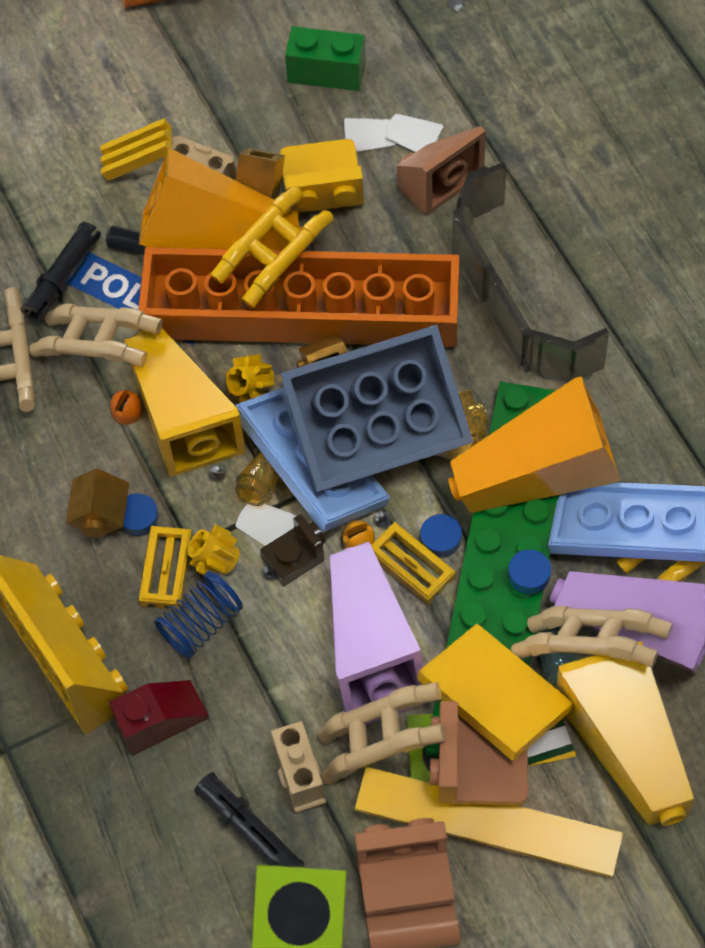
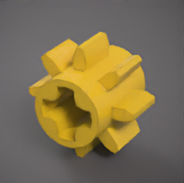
M260 354L233 358L234 367L230 368L225 374L229 394L232 393L235 396H240V403L264 395L275 386L272 365L261 362Z
M214 524L211 532L205 529L197 531L188 546V555L193 558L190 565L194 566L196 572L202 575L207 571L214 573L218 571L222 574L229 573L239 559L240 551L235 546L238 539L232 536L230 531L217 524Z

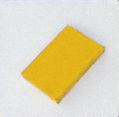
M478 624L474 625L418 671L417 680L425 685L438 682L442 694L441 700L445 702H458V715L512 761L517 759L571 712L573 705L572 701Z

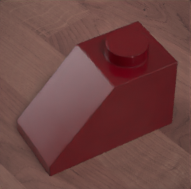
M191 680L147 683L108 702L114 720L132 756L209 719V715Z

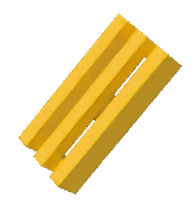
M163 118L100 145V151L104 154V156H101V163L105 166L101 168V174L110 181L164 158L168 149L173 150L170 123Z
M396 522L371 545L380 566L428 606L434 601V596L437 593L440 595L444 591L445 585L448 582L451 583L456 578V571ZM395 537L440 574V576L436 579L410 555L390 541V539ZM383 547L387 552H389L393 557H395L399 562H401L405 567H407L411 572H413L417 577H419L430 587L426 588L422 583H420L416 578H414L410 573H408L392 558L385 554L381 550V548Z
M151 526L139 595L141 607H149V604H154L156 608L165 609V606L173 605L181 610L176 600L180 599L183 601L190 557L188 555V546L193 537L192 529ZM160 537H167L158 593L154 594L151 593L159 540ZM176 538H181L173 595H167Z

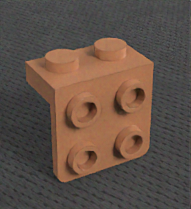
M440 701V717H431V726L442 724L446 733V741L440 743L439 759L430 760V786H439V803L524 804L528 798V749L512 761L462 717H458V702Z

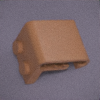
M419 818L410 821L408 826L390 829L389 825L378 824L366 827L363 833L355 834L370 948H440L460 945L458 919H456L455 898L447 855L445 822H434L432 818Z

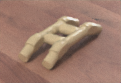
M13 287L4 290L10 330L0 331V347L12 345L15 363L0 365V381L16 379L19 408L24 412H29L35 407L34 381L30 363L25 315L21 312L22 300L19 287Z
M63 304L57 306L54 310L48 311L45 315V322L49 326L70 323L63 338L60 336L41 338L29 346V353L34 358L52 355L60 356L61 354L102 357L106 360L120 363L126 362L143 367L147 359V352L128 347V344L112 341L119 325L138 331L141 329L159 334L163 320L133 308L121 307L120 309ZM87 323L101 324L94 341L80 340Z
M560 605L545 609L540 614L530 617L527 624L533 633L561 627L558 634L541 632L528 636L526 640L513 644L511 652L520 659L530 656L536 657L542 654H552L553 652L609 655L611 658H621L629 662L635 661L652 668L658 656L657 650L640 645L636 640L617 635L621 628H625V630H636L644 634L649 633L667 640L673 623L654 617L652 613L641 609L604 610L570 608L569 606ZM582 626L602 627L597 637L577 636Z
M439 683L399 688L392 691L390 695L348 712L343 711L332 716L318 733L320 741L330 744L336 738L342 737L345 733L349 732L351 753L346 752L334 758L329 766L323 770L322 780L326 784L333 785L341 778L356 772L359 768L390 756L424 748L426 745L445 742L446 733L442 724L424 728L415 727L400 731L398 710L403 711L411 707L421 706L422 703L441 700L442 694ZM381 717L383 740L367 746L366 723Z

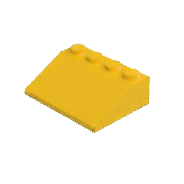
M0 555V608L83 733L87 735L113 718L108 702L124 695L129 690L128 686L117 669L109 672L103 664L102 660L107 657L96 638L93 636L88 640L80 630L85 624L74 606L70 605L65 608L59 599L63 592L53 575L50 573L44 577L36 564Z

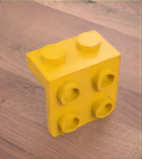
M341 139L287 146L281 149L280 154L285 155L283 166L285 192L292 187H298L303 193V198L292 207L298 213L364 204L361 166H358L353 140Z

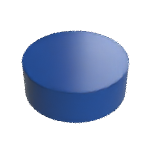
M135 493L128 495L124 525L121 529L132 536H143L150 533L151 526H156L159 520L156 503L145 494Z
M436 514L426 519L421 527V543L437 557L450 556L459 549L462 541V530L455 518L446 514Z
M523 550L512 557L509 563L508 577L511 585L516 590L525 594H534L542 591L548 585L551 565L544 554L536 550Z

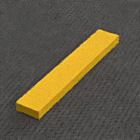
M370 767L365 768L355 806L356 812L406 825L410 821L419 818H432L434 822L444 821L448 836L610 878L614 874L623 835L622 832L517 805L440 804L439 786H430L428 782Z

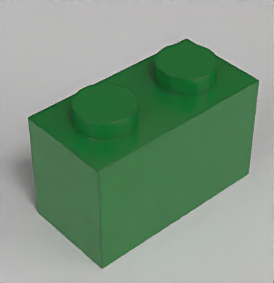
M291 26L285 53L287 83L360 91L366 64L365 34Z

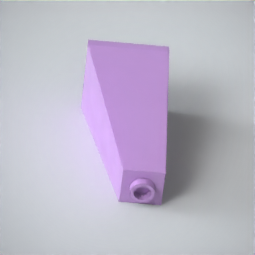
M370 542L349 547L341 552L330 555L336 676L344 711L348 712L390 695L392 691L399 688L423 685L417 680L418 671L424 667L420 647ZM411 707V708L405 709V710H403V711L398 710V714H399V713H402V712H404V711L413 709V708H415V707ZM381 717L367 722L366 725L381 720Z
M569 571L566 580L559 578L552 591L550 601L555 603L554 606L604 610L641 609L652 613L654 617L673 623L667 640L649 633L644 634L636 630H625V628H621L617 636H624L638 642L642 641L643 646L658 651L657 658L695 675L697 674L705 655V584ZM585 626L597 632H600L602 628L597 626Z

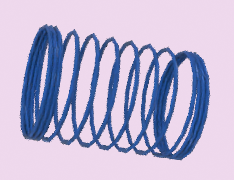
M207 571L203 575L206 585L196 581V585L201 593L197 589L190 587V592L194 598L187 593L183 594L188 605L180 599L176 600L182 612L175 606H170L171 612L179 622L165 611L163 612L165 618L158 617L154 620L156 628L164 639L178 653L189 659L197 652L196 646L203 647V640L209 641L210 634H217L216 628H223V622L228 623L230 621L229 616L234 617L236 612H240L243 609V604L236 592L226 581L212 571ZM198 583L202 584L218 600L225 611L207 597ZM217 583H219L228 592V594L232 597L237 606H235L232 603L228 595ZM215 585L223 592L227 599L221 594V592L215 587ZM192 589L195 590L207 601V603L212 607L217 616L210 612L197 599V597L192 592ZM185 595L192 599L201 608V610L206 614L210 622L207 621L194 609V607L186 599ZM179 602L184 604L196 616L204 629L183 610ZM213 605L227 615V621L221 619ZM224 605L234 611V614H228ZM172 608L177 610L189 622L197 634L179 619ZM207 612L210 613L216 619L220 620L221 627H217L214 625L212 619L207 614ZM166 614L169 615L183 629V631L187 634L189 639L186 638L169 621ZM197 614H198L204 621H206L208 624H210L211 626L214 627V629H215V632H214V633L208 632L206 626H205L204 623L201 621V619L197 616ZM191 621L207 633L208 639L201 637ZM162 624L180 640L183 646L164 629ZM185 628L198 637L202 645H196Z

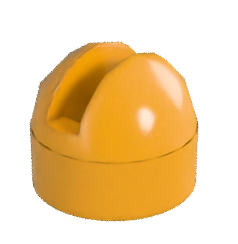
M362 520L351 521L342 532L344 549L370 542V545L375 542L374 530L367 522ZM360 531H364V532H361V533H358V534L354 535V536L351 537L350 539L348 538V536H350V535H352V534H355V533L360 532Z

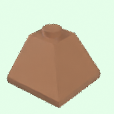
M479 126L427 144L417 152L407 154L397 165V187L426 216L484 176L486 131Z

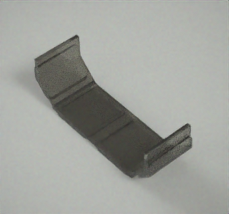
M502 162L490 168L485 166L468 173L457 201L456 210L453 211L452 254L459 255V268L480 303L484 302L487 306L495 329L519 368L523 367L526 373L534 371L544 379L564 385L580 376L586 381L593 373L604 369L609 331L607 328H604L577 341H571L530 329L471 230L474 218L505 206L506 164Z

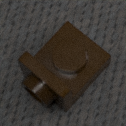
M301 514L293 518V529L260 549L261 557L283 587L325 561L323 544L326 543L323 533L314 522L308 524Z

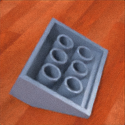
M437 325L276 375L289 418L316 492L474 443Z

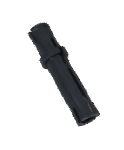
M81 222L45 274L41 273L37 278L36 288L21 306L23 314L30 310L25 316L26 318L35 323H41L53 303L65 295L67 291L66 285L101 237L100 231H96L92 235L96 230L94 225L88 222Z
M214 772L207 774L197 784L194 793L200 796L220 816L218 821L225 828L231 827L268 865L304 867L305 862L299 859L248 808L249 802L243 796L237 797L217 778Z

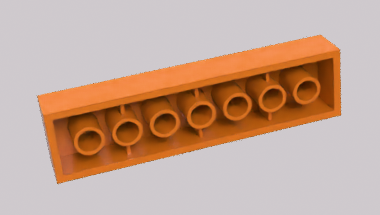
M145 247L138 310L143 311L144 314L162 319L163 330L173 340L314 343L336 335L344 344L373 345L437 325L444 347H457L459 255L303 251L283 272L270 290L265 293L257 305L251 308L241 298L266 267L248 253L223 284H220L210 276V273L222 260L228 249ZM271 250V251H273L275 254L279 255L282 250Z

